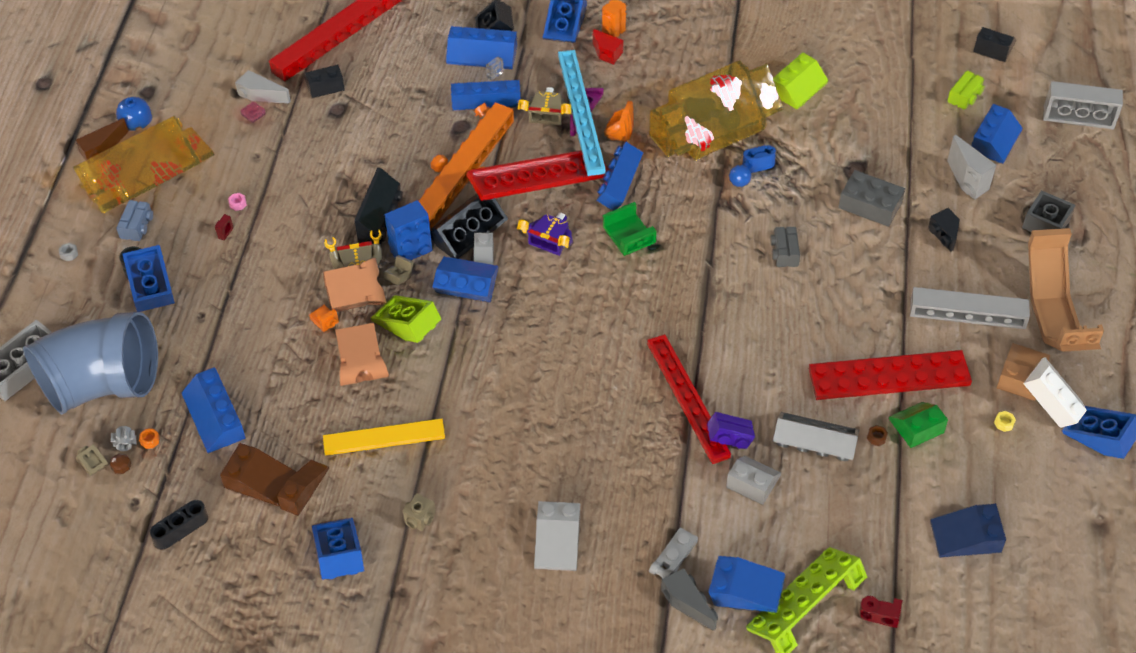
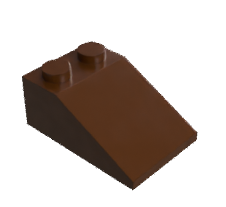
M239 443L220 476L224 488L279 507L277 495L296 471L258 448Z

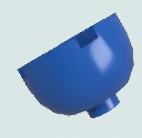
M140 97L125 98L117 106V121L124 118L130 131H134L140 126L144 128L152 120L149 105Z

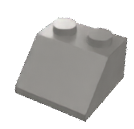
M743 456L736 460L728 473L726 488L763 505L781 476V472L747 456Z

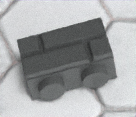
M775 227L774 234L770 235V245L774 246V249H772V260H776L777 267H798L800 250L796 227Z

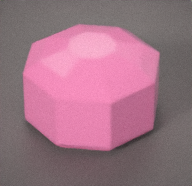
M241 193L232 194L228 198L230 208L235 211L242 210L247 206L245 195Z

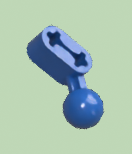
M764 145L745 150L743 153V164L734 166L730 170L729 179L731 183L736 187H744L750 183L751 173L773 168L775 166L776 149L773 146Z

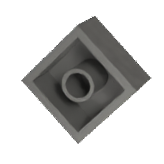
M1041 190L1028 210L1022 228L1030 232L1032 230L1065 229L1071 220L1076 205Z

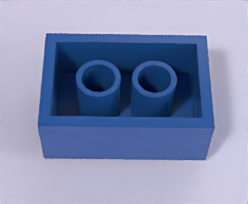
M418 200L384 214L389 249L395 259L400 255L406 259L413 260L432 251L429 216Z

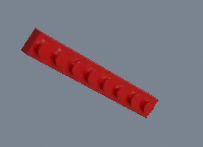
M664 334L647 340L649 349L711 463L715 464L730 459L731 452L726 444L710 441L707 423L711 416L667 336Z

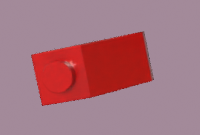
M594 29L593 45L598 58L614 65L623 54L624 40Z

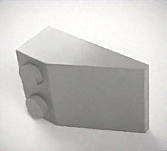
M954 135L947 162L961 190L973 199H977L990 189L996 164L960 137Z
M538 501L534 569L577 571L580 503Z

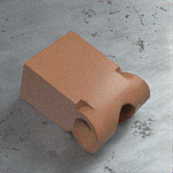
M376 258L369 259L360 265L323 272L331 310L335 309L337 312L366 305L387 304L384 289L377 281L380 272Z
M374 323L335 330L341 358V386L389 377L387 367L380 356Z

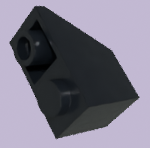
M946 208L930 217L928 229L950 252L954 251L960 219L949 208Z

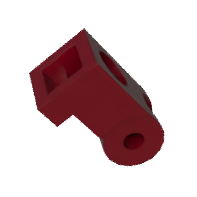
M866 596L861 601L859 614L866 621L897 628L903 600L894 598L893 603L879 601L873 596Z

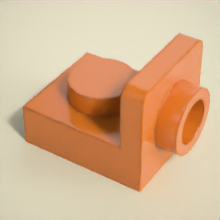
M325 305L309 314L310 319L323 332L339 323L337 311L335 309L330 310Z

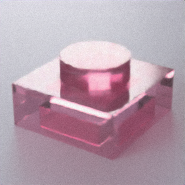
M254 101L240 110L241 115L252 123L266 114L265 109Z

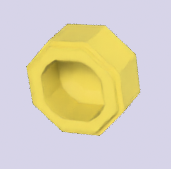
M1003 411L998 412L994 423L997 429L1006 432L1012 430L1016 419L1012 413Z

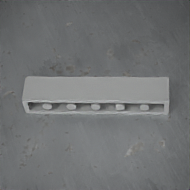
M913 287L910 299V317L1026 329L1030 318L1029 299Z

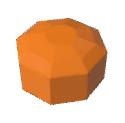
M440 154L435 156L431 161V168L435 172H442L443 167L448 164V159Z
M145 429L139 434V442L145 449L154 448L159 444L160 436L155 429Z

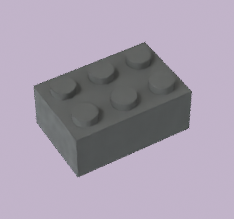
M854 170L841 192L838 208L889 227L903 202L905 188Z

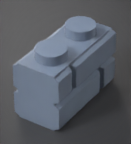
M128 201L116 227L119 238L140 241L142 236L147 233V224L153 219V211L148 202Z

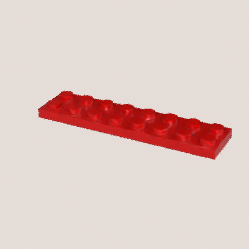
M582 151L468 170L467 177L480 200L483 201L602 179L605 174L588 176ZM604 162V165H605V174H606V172L609 171V168L607 167V165H606L605 162Z
M962 350L809 364L808 368L816 400L971 386L972 383Z

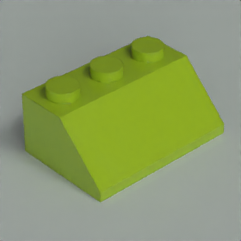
M803 52L771 80V86L775 88L778 99L796 110L828 83V79L817 60Z

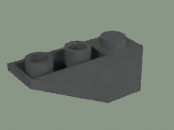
M683 568L661 580V590L672 607L713 631L716 630L717 613L713 608L710 609L704 593L698 591L691 574L688 575Z

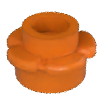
M483 103L473 110L475 116L479 115L481 118L486 115L489 106L487 107Z

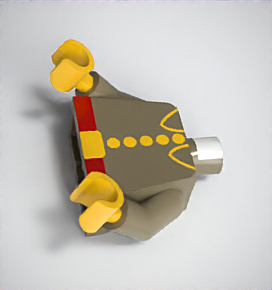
M551 87L546 88L545 92H536L535 96L528 101L519 100L518 110L529 111L530 123L562 125V114H571V104H567L565 100L561 99V94L555 93V89Z
M380 230L379 236L376 238L373 237V231H370V237L374 244H372V241L339 246L335 250L336 239L332 237L333 245H328L325 239L324 244L330 250L329 257L333 268L339 269L360 265L372 258H376L377 264H379L382 259L381 244H379V240L382 238Z

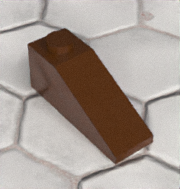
M122 118L76 139L79 152L88 164L104 158L128 133L125 119Z
M314 460L306 463L287 480L277 495L280 508L299 516L326 475L329 466Z

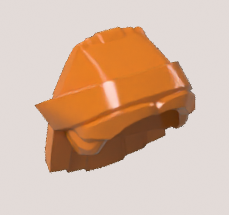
M628 100L625 109L616 111L610 118L604 131L606 138L627 142L630 139L634 127L633 101Z

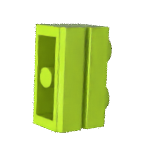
M965 71L950 90L948 103L957 105V107L964 110L969 105H973L977 95H981L985 88L983 86L984 78L974 75L970 71Z

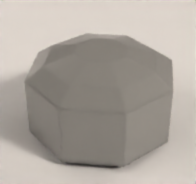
M66 243L59 248V254L61 259L71 261L78 256V250L76 245Z

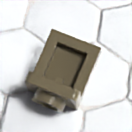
M398 255L394 266L384 271L383 278L392 284L400 285L411 278L413 261Z

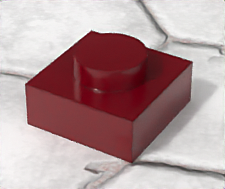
M224 214L217 221L215 230L218 239L225 241L233 230L231 216Z

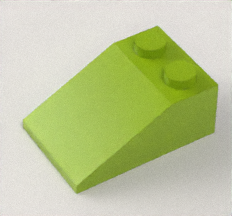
M394 295L387 304L383 305L371 317L374 323L401 339L416 343L423 340L424 336L442 320L433 301Z

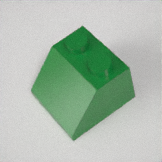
M920 402L888 418L910 448L944 434L948 418L937 405Z

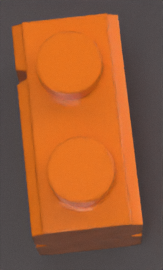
M610 0L609 4L607 3L602 7V32L618 37L619 34L626 30V4L620 0Z

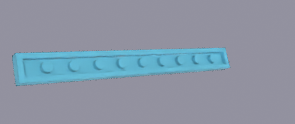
M575 50L558 52L587 175L605 174V165Z

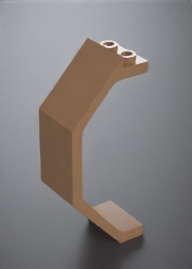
M1070 228L1032 230L1028 242L1030 296L1043 342L1062 352L1101 349L1099 342L1104 332L1103 326L1098 325L1097 328L1087 329V326H1083L1082 328L1070 296L1068 243L1072 235Z

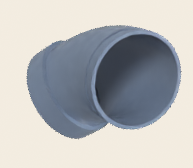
M142 312L117 313L113 317L74 324L35 340L32 344H27L23 347L26 361L38 385L52 406L62 415L70 409L104 396L116 395L120 398L145 397L151 391L157 375V339L151 321Z

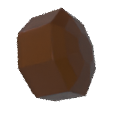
M875 425L869 428L867 439L870 444L880 446L885 444L888 432L884 427Z
M118 453L111 458L110 467L115 474H124L130 470L131 461L126 454Z

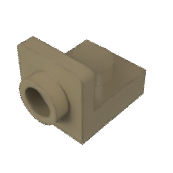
M94 444L90 447L86 445L77 452V463L84 467L90 477L108 465V462Z

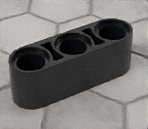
M192 500L154 524L150 529V535L155 547L160 550L167 549L203 526L208 520L204 503L201 500Z

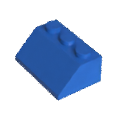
M993 104L974 135L971 146L986 158L1003 164L1023 128L1009 109Z
M444 256L436 269L432 288L436 293L491 302L498 266Z

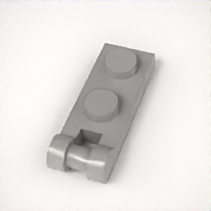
M679 528L658 559L653 562L649 573L657 574L662 579L675 573L698 542V537Z

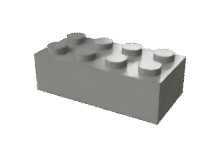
M1051 81L1044 104L1043 121L1114 129L1123 106V90Z
M35 320L0 347V398L4 401L8 400L35 378L26 361L23 347L52 333L38 320Z

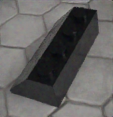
M377 167L354 220L358 243L372 241V244H374L370 237L371 230L375 238L379 236L380 230L382 238L379 240V244L384 242L387 231L384 214L398 209V203L403 198L400 183L379 167Z
M476 193L430 229L431 239L440 250L451 258L459 259L474 247V233H492L507 221L508 218L495 198L481 201Z

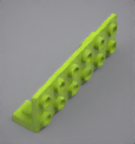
M831 547L827 548L781 592L777 612L761 611L746 625L747 631L770 640L775 653H790L798 646L791 628L843 578L847 587L855 590L867 578L861 559Z

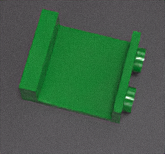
M635 202L603 215V228L623 256L656 243V229L653 226L646 228L636 214L637 204Z

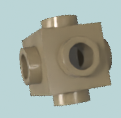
M418 493L403 508L404 520L407 526L412 529L417 528L420 531H423L427 525L429 526L432 523L436 513L434 501Z

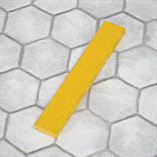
M443 419L323 435L325 456L445 439Z

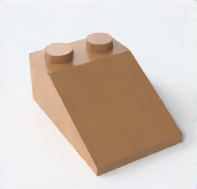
M1012 343L997 389L1035 401L1036 398L1023 383L1041 359L1046 357L1049 361L1050 355Z

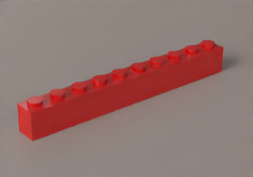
M356 0L269 60L271 73L286 82L403 0Z

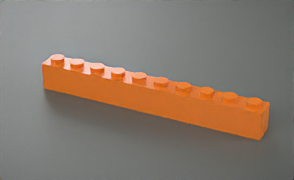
M495 102L487 110L484 118L480 119L477 127L470 132L467 140L462 142L460 149L452 155L451 160L443 167L439 176L435 177L432 185L425 190L424 195L418 201L428 213L430 229L437 224L469 182L467 177L468 170L481 166L513 124L514 109Z

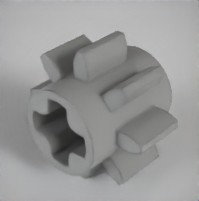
M120 426L116 429V433H111V442H113V447H116L117 450L128 451L132 448V444H136L137 435H135V431L131 430L130 427Z

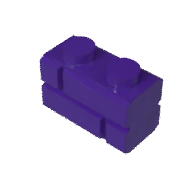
M715 412L707 423L710 441L734 446L739 449H747L755 438L751 420Z

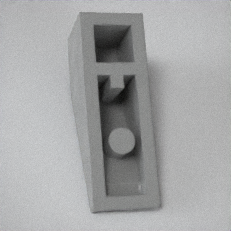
M249 70L235 82L238 95L250 101L291 102L289 89Z
M474 233V262L494 265L493 233Z

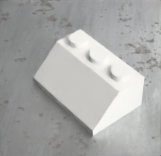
M1046 357L1041 359L1023 383L1060 428L1077 424L1087 411L1082 400Z

